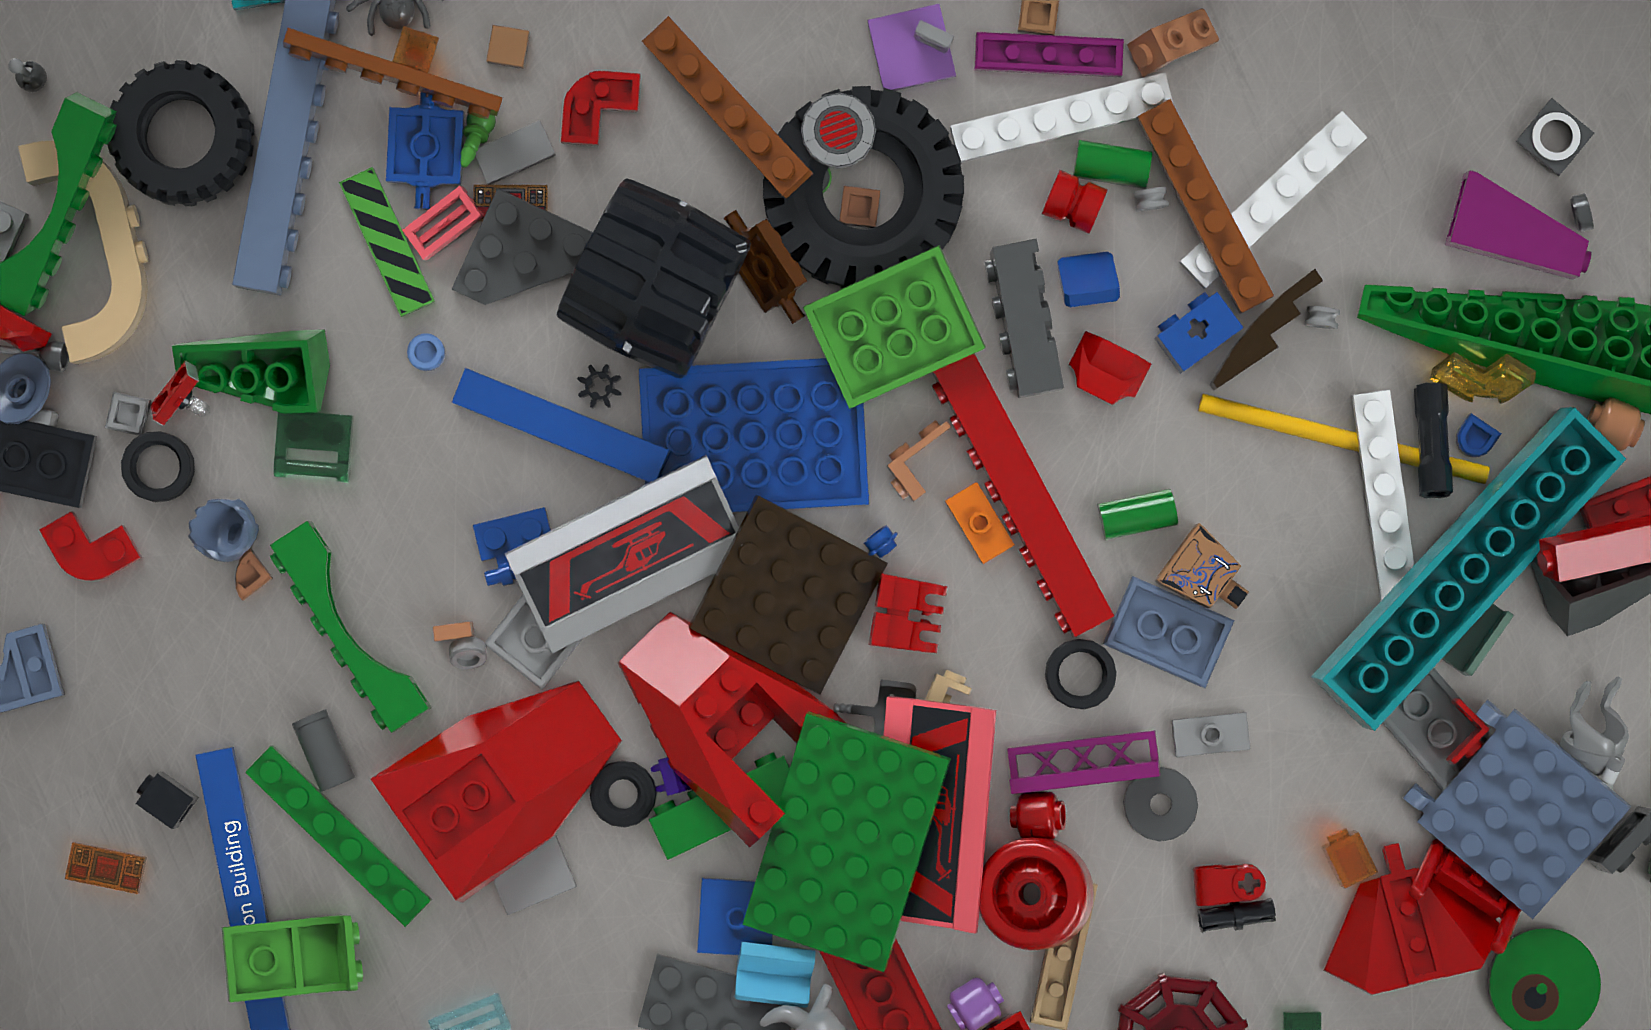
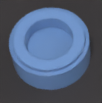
M427 333L419 334L410 341L407 348V356L410 363L417 369L432 371L438 368L444 361L445 347L436 336Z

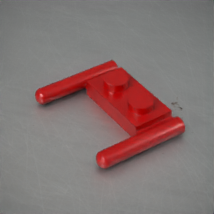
M1438 839L1432 840L1410 888V896L1416 900L1422 899L1433 874H1435L1434 879L1495 920L1498 917L1502 919L1491 943V950L1496 954H1502L1506 950L1522 910L1454 852L1445 848L1446 846Z

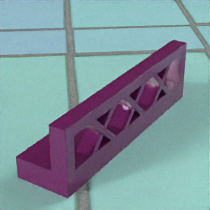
M1155 730L1007 749L1011 779H1009L1011 794L1159 777L1161 775ZM1149 740L1151 761L1135 762L1124 754L1132 741ZM1126 742L1121 750L1111 744ZM1105 744L1117 755L1108 766L1098 767L1087 756L1096 745ZM1090 746L1084 755L1075 749ZM1069 749L1080 758L1072 770L1061 771L1050 762L1059 750ZM1053 751L1047 759L1038 753ZM1032 753L1043 762L1035 775L1019 777L1017 755ZM1120 757L1128 762V764L1114 765ZM1083 761L1092 767L1077 770ZM1046 766L1055 771L1054 773L1041 774Z

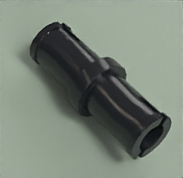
M1272 898L1247 903L1230 902V905L1198 909V922L1202 933L1231 927L1235 931L1243 930L1244 925L1276 921Z

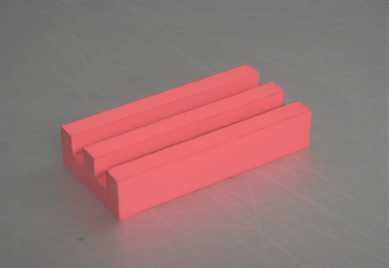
M458 186L402 230L423 260H429L485 217L481 210H478L474 200L468 196V192L463 186ZM461 199L462 205L419 238L417 237L416 232ZM467 211L471 213L427 248L424 247V244Z

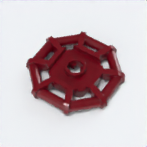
M1162 973L1157 975L1158 979L1125 1005L1120 1004L1117 1010L1120 1012L1118 1030H1133L1134 1022L1144 1026V1030H1245L1248 1027L1247 1019H1242L1217 987L1218 982L1213 979L1204 981L1171 977ZM1172 992L1199 995L1196 1005L1174 1003ZM1162 995L1166 1005L1148 1019L1139 1013ZM1209 1002L1213 1004L1226 1023L1217 1027L1203 1011Z

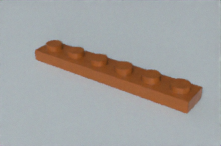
M669 16L642 40L644 45L784 198L787 199L813 174Z
M287 28L283 40V47L290 49L288 54L297 59L310 61L312 56L324 60V66L334 71L346 73L347 68L361 72L360 78L371 83L381 85L383 80L397 84L396 90L408 95L417 96L418 91L432 95L431 101L442 106L453 108L454 103L468 107L467 113L479 118L488 119L489 115L497 116L503 97L291 28Z
M1171 99L1137 116L1139 124L1238 312L1242 314L1274 297Z

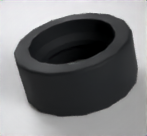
M161 431L146 432L134 438L125 448L121 460L122 477L127 487L138 497L152 502L170 501L181 496L191 485L195 473L194 457L189 447L178 437ZM153 445L169 447L176 453L179 460L180 470L178 476L171 485L165 488L154 489L148 487L140 480L137 474L136 463L139 455L146 448Z
M1075 639L1064 642L1052 652L1046 663L1045 679L1048 690L1057 701L1067 707L1084 710L1098 706L1109 697L1115 687L1117 671L1113 658L1103 646L1091 640ZM1077 652L1089 653L1094 656L1101 664L1103 672L1099 687L1091 694L1085 696H1076L1067 692L1059 679V668L1063 660L1070 654Z

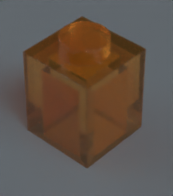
M403 26L392 62L429 73L438 47L439 37Z
M1343 828L1326 837L1329 843L1322 845L1321 848L1341 887L1348 888L1378 873L1358 831L1348 832L1347 828Z

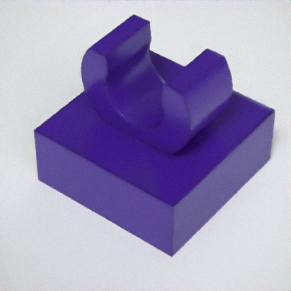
M668 757L659 759V764L653 765L650 768L651 773L661 771L664 784L655 787L657 792L666 791L667 796L691 790L670 767Z

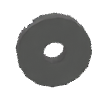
M1160 767L1161 775L1159 777L1132 780L1126 788L1123 801L1125 815L1131 827L1143 837L1159 842L1173 840L1187 832L1195 821L1198 809L1197 794L1189 779L1176 770ZM1160 793L1166 794L1171 800L1169 811L1163 815L1155 814L1150 806L1153 796Z

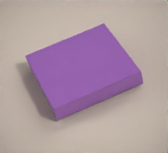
M940 4L867 20L883 89L896 91L956 77L950 48L944 54L916 40L914 37L920 20L946 32Z

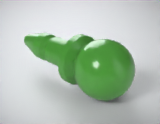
M468 113L466 118L467 126L463 130L466 140L461 151V166L463 168H466L475 159L480 144L487 142L489 133L496 124L495 116L489 115L488 119H483Z

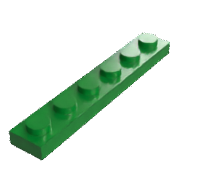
M273 745L245 772L404 927L432 900Z

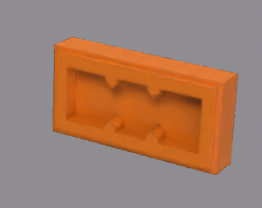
M977 482L945 500L982 564L1015 545Z

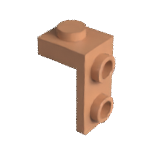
M1201 8L1151 28L1128 43L1127 46L1142 77L1155 73L1173 60L1218 42L1219 37L1205 9Z
M935 420L918 433L922 440L910 448L906 442L888 455L892 462L887 465V468L895 477L890 483L903 500L909 496L914 502L926 493L905 465V462L949 430L951 426L947 421L939 425Z

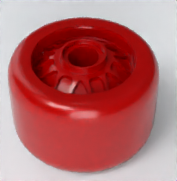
M1021 838L1000 847L984 864L979 912L988 929L1004 943L1023 950L1054 948L1072 939L1087 922L1094 901L1093 881L1084 861L1067 845L1047 838ZM1030 883L1036 884L1041 891V897L1034 905L1029 904L1023 895L1025 887Z

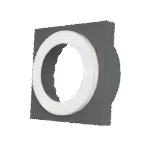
M1551 98L1516 142L1527 150L1535 160L1544 164L1557 176H1560L1593 136L1594 132ZM1551 120L1566 122L1573 132V141L1570 147L1560 153L1548 151L1540 141L1542 127Z

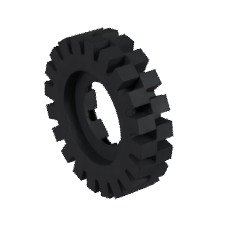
M852 86V90L840 92V89L822 94V97L835 93L855 96L866 104L874 117L876 134L871 149L885 154L897 165L904 183L902 203L895 215L886 223L870 229L852 228L838 221L827 208L823 197V180L829 167L810 156L803 145L801 132L804 115L812 105L811 101L795 112V116L789 123L786 122L778 135L813 174L787 199L781 195L765 176L763 179V201L766 217L772 228L781 236L782 243L793 260L800 265L801 269L803 268L809 272L811 277L827 285L831 283L841 286L840 289L938 245L943 250L956 229L963 207L964 175H962L961 170L962 162L956 145H953L948 137L949 132L939 119L935 120L928 113L929 109L914 99L909 101L901 97L902 93L886 88L883 91L871 90V86Z

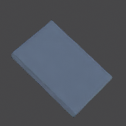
M1132 576L1103 645L1202 688H1206L1235 620Z

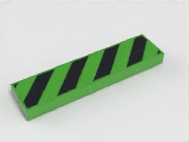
M371 167L339 182L400 316L404 317L434 303V297L375 169Z

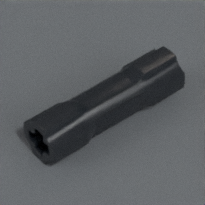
M1423 383L1416 385L1417 388L1414 389L1420 459L1418 468L1419 496L1423 498H1445L1453 493L1447 425L1449 413L1448 387L1443 383Z

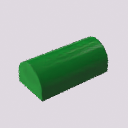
M1079 140L1073 175L1080 179L1146 189L1151 168L1152 151Z
M1171 489L1097 504L1105 540L1178 525L1177 510Z

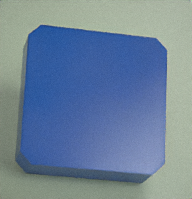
M1100 252L1062 257L1057 261L1058 275L1066 306L1077 307L1114 302L1120 298L1119 281L1113 254Z

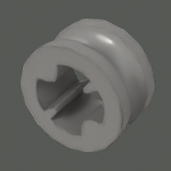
M1158 187L1134 192V197L1139 200L1136 211L1168 207L1169 201L1164 199L1167 188Z
M1307 306L1306 311L1310 313V318L1305 320L1306 326L1338 329L1335 317L1340 315L1339 309Z

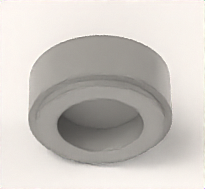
M464 637L453 641L449 646L450 663L464 670L480 667L487 659L486 644L481 639L475 637Z

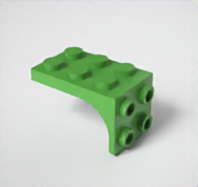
M331 915L221 927L228 1002L320 992L357 991L358 982H363L362 962L360 959L355 960L354 945L360 942L359 927L357 922H352L350 915Z

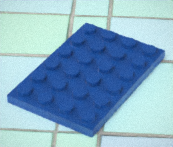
M826 358L691 366L687 375L682 379L655 368L639 369L642 439L671 450L661 477L706 455L732 512L748 511L756 495L783 509L869 505L864 403L849 409Z

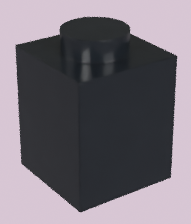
M160 772L155 777L149 774L137 790L141 797L136 804L169 828L175 829L180 826L199 797L164 772Z

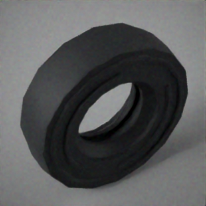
M622 760L609 763L602 768L591 784L590 799L592 808L601 820L611 826L625 828L637 825L648 817L655 806L657 791L654 779L645 768L635 762ZM621 779L632 782L638 792L636 802L631 807L625 809L613 805L609 798L611 785Z

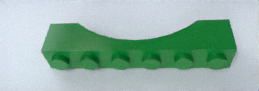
M78 92L64 99L51 131L57 150L59 168L57 193L51 213L41 231L29 245L0 262V305L23 316H26L36 308L41 309L48 297L49 289L45 288L49 277H53L61 265L62 257L59 256L63 243L67 244L75 231L76 224L72 223L76 211H81L88 199L89 191L86 190L90 177L94 178L97 175L103 162V158L99 156L102 147L111 141L117 127L113 123L117 111Z
M304 522L270 544L275 552L270 555L271 560L281 574L287 571L295 583L290 586V589L301 605L308 603L315 614L310 620L321 636L328 634L335 645L330 650L338 664L342 668L348 665L355 676L350 681L358 695L362 699L368 696L375 707L370 712L378 726L382 730L388 727L392 733L431 709V705L412 676L394 671L376 661L357 644L347 631L337 612L332 594L330 576L332 552L313 522Z

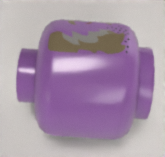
M973 978L950 993L951 1003L947 1005V1008L961 1030L966 1028L968 1030H982L1001 1017V1009L998 1004L1002 1003L1004 999L993 982L986 985L982 979Z

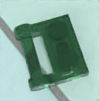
M278 412L274 477L286 478L287 474L332 477L337 478V482H349L354 416L325 413L283 414ZM288 448L338 452L337 463L289 460Z

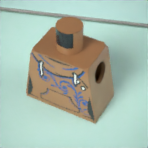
M1200 523L1194 525L1154 580L1158 584L1206 608H1211L1218 597H1220L1237 609L1249 593L1248 590L1232 579L1241 565Z

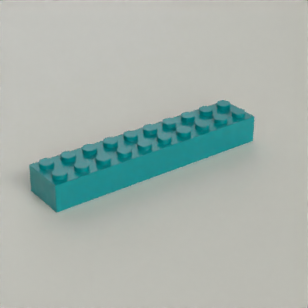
M1575 407L1560 408L1315 671L1311 678L1359 725L1375 731L1536 558L1540 551L1539 539L1556 536L1624 463L1626 458Z

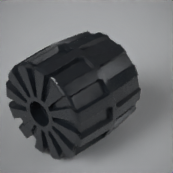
M626 178L620 183L609 201L575 267L560 301L557 317L562 322L614 352L682 379L690 370L708 332L711 330L718 312L745 261L751 243L744 236L688 203Z

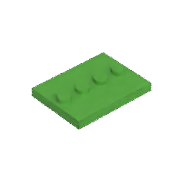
M940 245L803 307L849 409L986 348Z

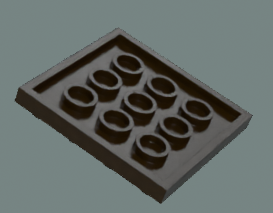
M756 495L696 610L689 628L821 695L880 580V575L883 574L888 563L874 555L869 556L868 552Z

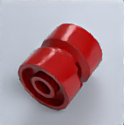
M1059 170L1041 214L1059 222L1067 218L1071 227L1089 234L1108 189L1091 182L1086 183L1084 186L1080 185L1079 177Z

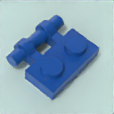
M545 507L473 525L481 561L496 558L498 569L484 572L487 585L491 586L502 583L503 586L514 584L516 578L504 553L551 531Z

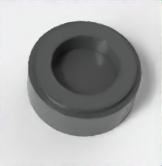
M1586 194L1572 196L1570 203L1577 230L1584 232L1594 229L1592 213Z

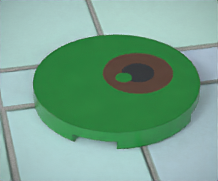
M1535 928L1520 932L1511 937L1506 950L1502 954H1495L1488 972V987L1492 1006L1499 1018L1512 1030H1578L1592 1016L1600 997V972L1589 949L1574 936L1553 928Z

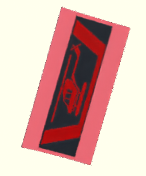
M888 696L886 699L883 736L951 758L901 921L952 928L975 934L978 932L997 710Z

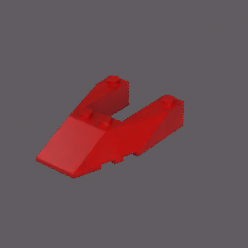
M669 612L619 660L618 665L638 704L641 703L651 723L650 728L655 738L659 739L669 759L670 767L750 848L785 813L732 759L772 719L796 743H798L806 713L809 711L843 723L846 722L834 710L796 682L690 629L689 621Z

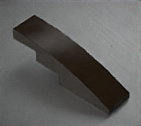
M1316 269L1281 294L1249 326L1230 350L1209 384L1213 391L1278 348L1271 334L1301 314L1293 301L1323 282Z

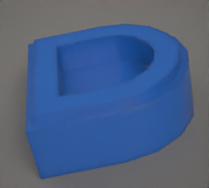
M1469 413L1458 429L1456 444L1464 455L1480 457L1492 449L1502 433L1472 413Z

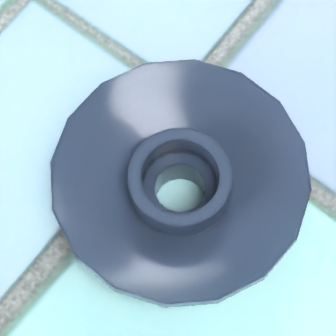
M19 353L7 358L0 364V420L4 423L20 424L31 419L43 407L48 398L51 385L49 369L43 360L30 353Z

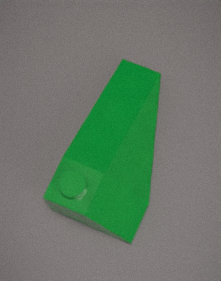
M325 329L284 331L172 345L176 372L184 361L196 366L199 382L195 385L197 388L214 393L223 392L241 398L240 401L250 404L254 402L272 407L273 411L283 414L315 413L321 411L330 368Z

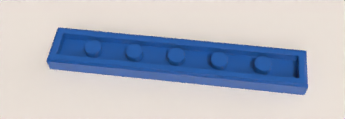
M467 368L463 372L452 400L454 404L647 482H652L661 477L671 451Z

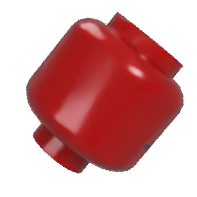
M1052 792L1022 793L1018 798L1016 806L1010 807L1011 827L1017 828L1021 838L1039 837L1055 839L1059 831L1064 830L1066 826L1064 801H1059Z

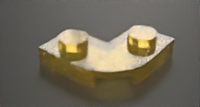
M1454 352L1432 368L1430 380L1435 383L1446 384L1448 391L1466 401L1473 402L1474 396L1483 398L1498 397V402L1501 404L1509 401L1531 386L1535 381L1536 371L1508 354L1484 370Z

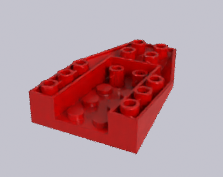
M576 681L467 716L372 777L371 781L454 899L463 903L556 834L622 740L580 681Z

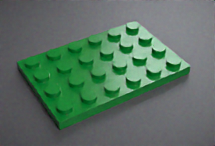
M810 711L807 712L778 805L785 814L772 826L742 925L884 972L887 968L951 758Z

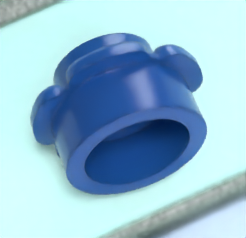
M887 525L881 527L863 542L869 550L868 555L873 556L877 554L879 558H882L897 546L894 539L898 533H892Z

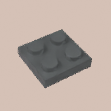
M1638 806L1587 860L1600 871L1613 874L1616 870L1619 873L1623 872L1635 859L1632 853L1642 843L1645 846L1651 843V809Z

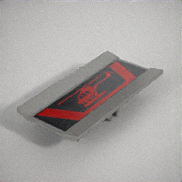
M705 455L504 554L550 651L554 653L716 573L739 526L718 483L710 461Z

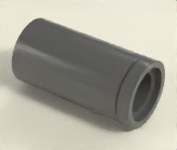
M326 709L292 723L320 792L355 778Z

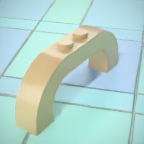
M39 141L18 146L27 183L37 186L58 181L59 168L54 141ZM104 161L97 175L94 178L90 177L86 190L89 191L94 205L112 287L107 304L97 315L85 321L61 326L70 363L76 365L103 358L121 347L137 329L147 303L148 286L144 263L149 262L144 241H138L135 227L140 226L138 212L134 204L129 205L121 181Z

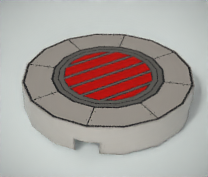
M835 93L825 95L812 103L804 115L801 132L803 145L810 156L823 165L838 169L851 167L865 158L873 146L876 129L874 117L866 104L855 96Z

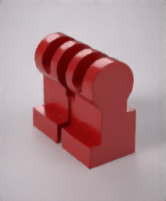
M881 574L878 582L875 607L886 608V613H873L868 645L937 654L939 644L921 641L919 634L921 631L940 633L941 625L931 624L927 619H920V622L910 621L908 616L910 609L922 611L921 615L925 616L933 615V613L943 615L944 607L927 604L925 597L928 594L946 596L948 587Z

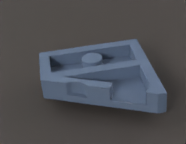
M45 624L7 633L3 648V662L0 665V713L63 696L64 691Z

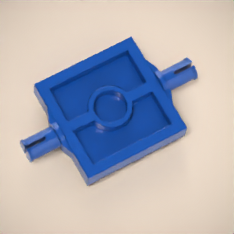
M420 92V105L409 108L389 107L386 182L407 183L416 187L414 209L422 210L423 196V209L429 210L431 188L440 185L461 186V151L463 149L465 112L463 110L442 109L431 101L432 95L428 94L427 97V94Z

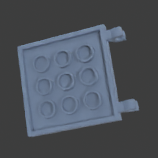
M1487 699L1475 715L1488 725L1494 727L1496 731L1436 800L1417 783L1413 785L1403 798L1413 807L1424 813L1417 821L1531 919H1534L1628 812L1631 805L1519 711L1514 709L1507 717Z

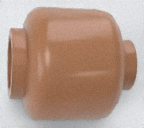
M1608 398L1601 405L1595 403L1587 416V420L1618 451L1625 450L1628 446L1633 448L1638 442L1645 426V421L1641 419L1639 408L1615 398Z

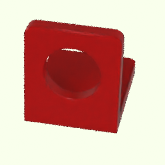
M1453 698L1450 702L1476 728L1446 758L1450 764L1454 765L1463 756L1467 759L1473 756L1483 745L1480 739L1490 730L1459 698Z

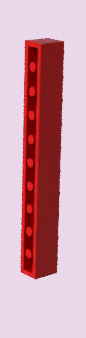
M975 353L933 371L932 374L937 383L931 386L941 405L948 402L954 416L950 417L949 420L958 437L960 438L965 435L972 448L966 452L975 469L983 468L989 481L984 483V486L994 503L999 500L1001 501L1006 511V514L1001 516L1011 536L1018 533L1024 545L1019 548V552L1027 567L1035 566L1042 578L1036 581L1044 599L1046 601L1053 599L1059 612L1053 615L1063 634L1070 631L1072 637H1077L1114 617L1111 608Z

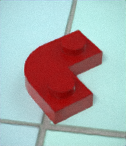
M593 71L576 81L570 90L567 91L564 99L561 143L599 146L601 110L638 112L641 75L638 73Z
M71 511L39 529L60 567L77 579L88 581L102 580L142 558L124 525L91 542L75 512Z

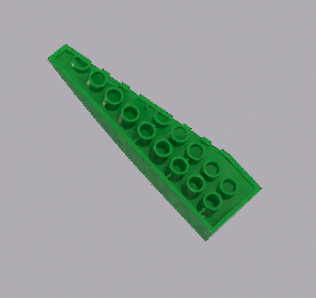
M1364 285L1357 318L1427 347L1500 373L1600 402H1604L1608 398H1615L1639 408L1640 412L1651 414V305L1637 304L1635 299L1631 297H1619L1617 301L1598 300L1597 296L1582 295L1581 299H1565L1563 294L1502 291L1500 296L1485 295L1484 290H1468L1467 294L1447 293L1446 288H1432L1429 292H1418L1413 287Z

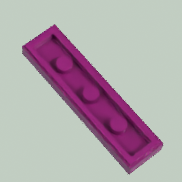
M976 32L974 70L1122 77L1124 39Z

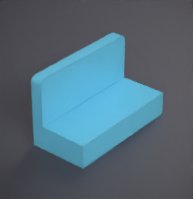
M742 942L737 960L735 999L803 1008L808 1007L816 951Z

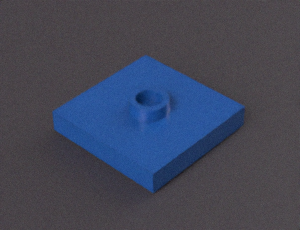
M702 878L697 953L739 955L742 942L772 945V934L742 925L755 881Z

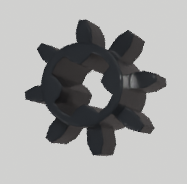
M605 364L602 372H596L595 368L589 365L588 368L591 374L587 379L584 377L577 378L579 382L585 384V390L578 394L579 398L589 395L592 398L590 402V408L592 409L596 407L598 401H604V404L611 408L609 398L612 395L622 396V393L615 389L614 383L622 379L621 376L615 375L610 378L608 375V364ZM597 377L602 381L609 380L610 385L605 387L606 394L600 396L597 392L591 393L590 388L595 386L593 380Z

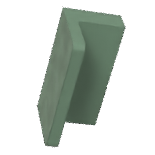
M1492 604L1448 651L1442 660L1463 675L1472 676L1514 615Z

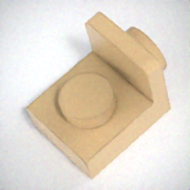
M946 670L944 676L935 674L925 700L950 703L952 696L946 694L948 687L968 695L972 688L964 685L967 678Z

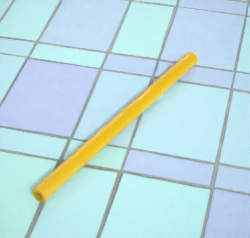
M1202 394L1199 412L1359 452L1356 432L1207 394ZM1397 443L1400 463L1419 467V448ZM1449 456V461L1452 465V476L1486 484L1490 471L1489 466Z

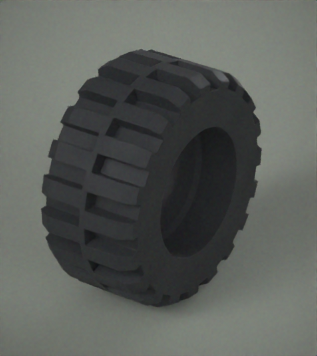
M176 60L175 64H167L165 61L155 63L154 69L146 71L143 68L134 74L137 79L130 85L125 82L119 89L123 93L118 102L113 100L110 106L111 109L117 111L113 120L117 127L111 141L107 145L110 155L116 161L114 165L119 173L128 180V183L153 200L156 199L164 204L173 206L175 204L196 206L197 202L203 200L208 203L217 199L216 194L223 190L228 192L234 186L233 180L238 174L243 176L247 169V166L244 164L248 156L252 157L254 148L251 144V136L255 135L254 124L250 121L249 115L251 113L247 104L241 98L240 93L219 73H215L209 67L199 63L197 65L190 64L184 60ZM180 99L191 100L202 105L212 117L215 126L212 146L208 153L192 166L186 168L166 166L160 163L149 149L147 143L149 124L156 112L164 105Z

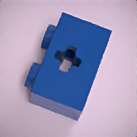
M1206 292L1202 293L1187 304L1191 309L1189 313L1181 319L1174 314L1158 326L1162 333L1154 339L1180 374L1244 328L1218 292L1211 297ZM1190 321L1195 325L1202 322L1206 327L1201 332L1204 337L1203 339L1198 335L1191 338L1187 333L1192 328L1189 323Z

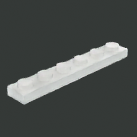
M1164 72L951 125L950 129L961 162L1134 120L1140 114L1171 99L1172 103L1173 100L1166 73Z
M1343 111L1332 119L1231 214L1248 247L1252 246L1367 138ZM1202 242L1179 262L1203 289L1207 288L1219 276Z
M1390 390L1351 395L1380 601L1414 566Z

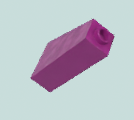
M1469 170L1463 175L1445 242L1446 246L1571 280L1580 277L1581 272L1586 273L1592 255L1591 251H1587L1589 240L1478 172Z

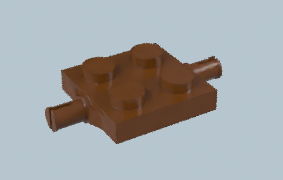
M737 210L725 216L723 219L729 227L747 238L751 243L739 274L764 313L781 306L792 324L805 317V314H803L793 297L796 290L806 283L807 280L802 274L800 265L793 260L782 243L779 233L772 228L767 219L759 222L754 227L747 228Z

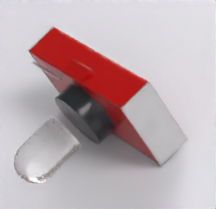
M184 361L151 403L150 409L153 421L164 426L177 408L182 410L186 407V409L201 417L209 414V405L192 396V389L199 382L196 366Z

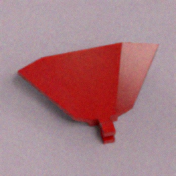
M1399 843L1383 847L1382 853L1389 874L1360 883L1323 971L1370 995H1375L1479 970L1491 952V943L1500 923L1435 880V874H1433L1423 898L1419 900L1413 899L1409 891L1419 868L1405 870Z

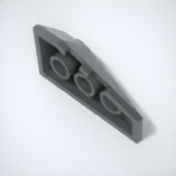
M1537 557L1531 562L1548 614L1567 637L1601 625L1651 594V562L1563 582L1543 576V572L1538 566Z

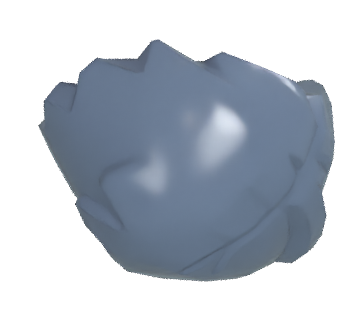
M240 499L208 500L205 506L195 509L197 517L189 521L190 534L188 537L194 544V547L206 557L220 562H231L242 557L254 543L259 531V525L256 524L253 514Z

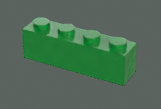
M772 752L755 760L754 763L757 768L746 772V774L778 806L790 766L784 755L777 758L775 753ZM693 790L687 792L689 800L678 805L675 804L673 799L653 808L656 815L649 818V822L667 860L732 830Z

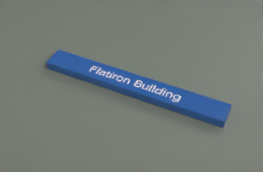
M234 747L197 754L195 756L229 925L238 926L269 922ZM284 996L245 1001L251 1030H291Z

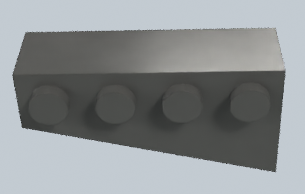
M1037 238L992 247L990 252L991 260L984 261L988 283L995 282L998 296L992 297L995 318L1003 319L1005 329L1004 333H999L1002 354H1010L1012 369L1006 370L1010 392L1017 390L1018 398L1059 391L1064 388L1056 341L1051 336L1050 331L1052 330L1050 308L1047 300L1044 301L1043 293H1045L1043 270L1040 264H1037L1035 252H1039Z

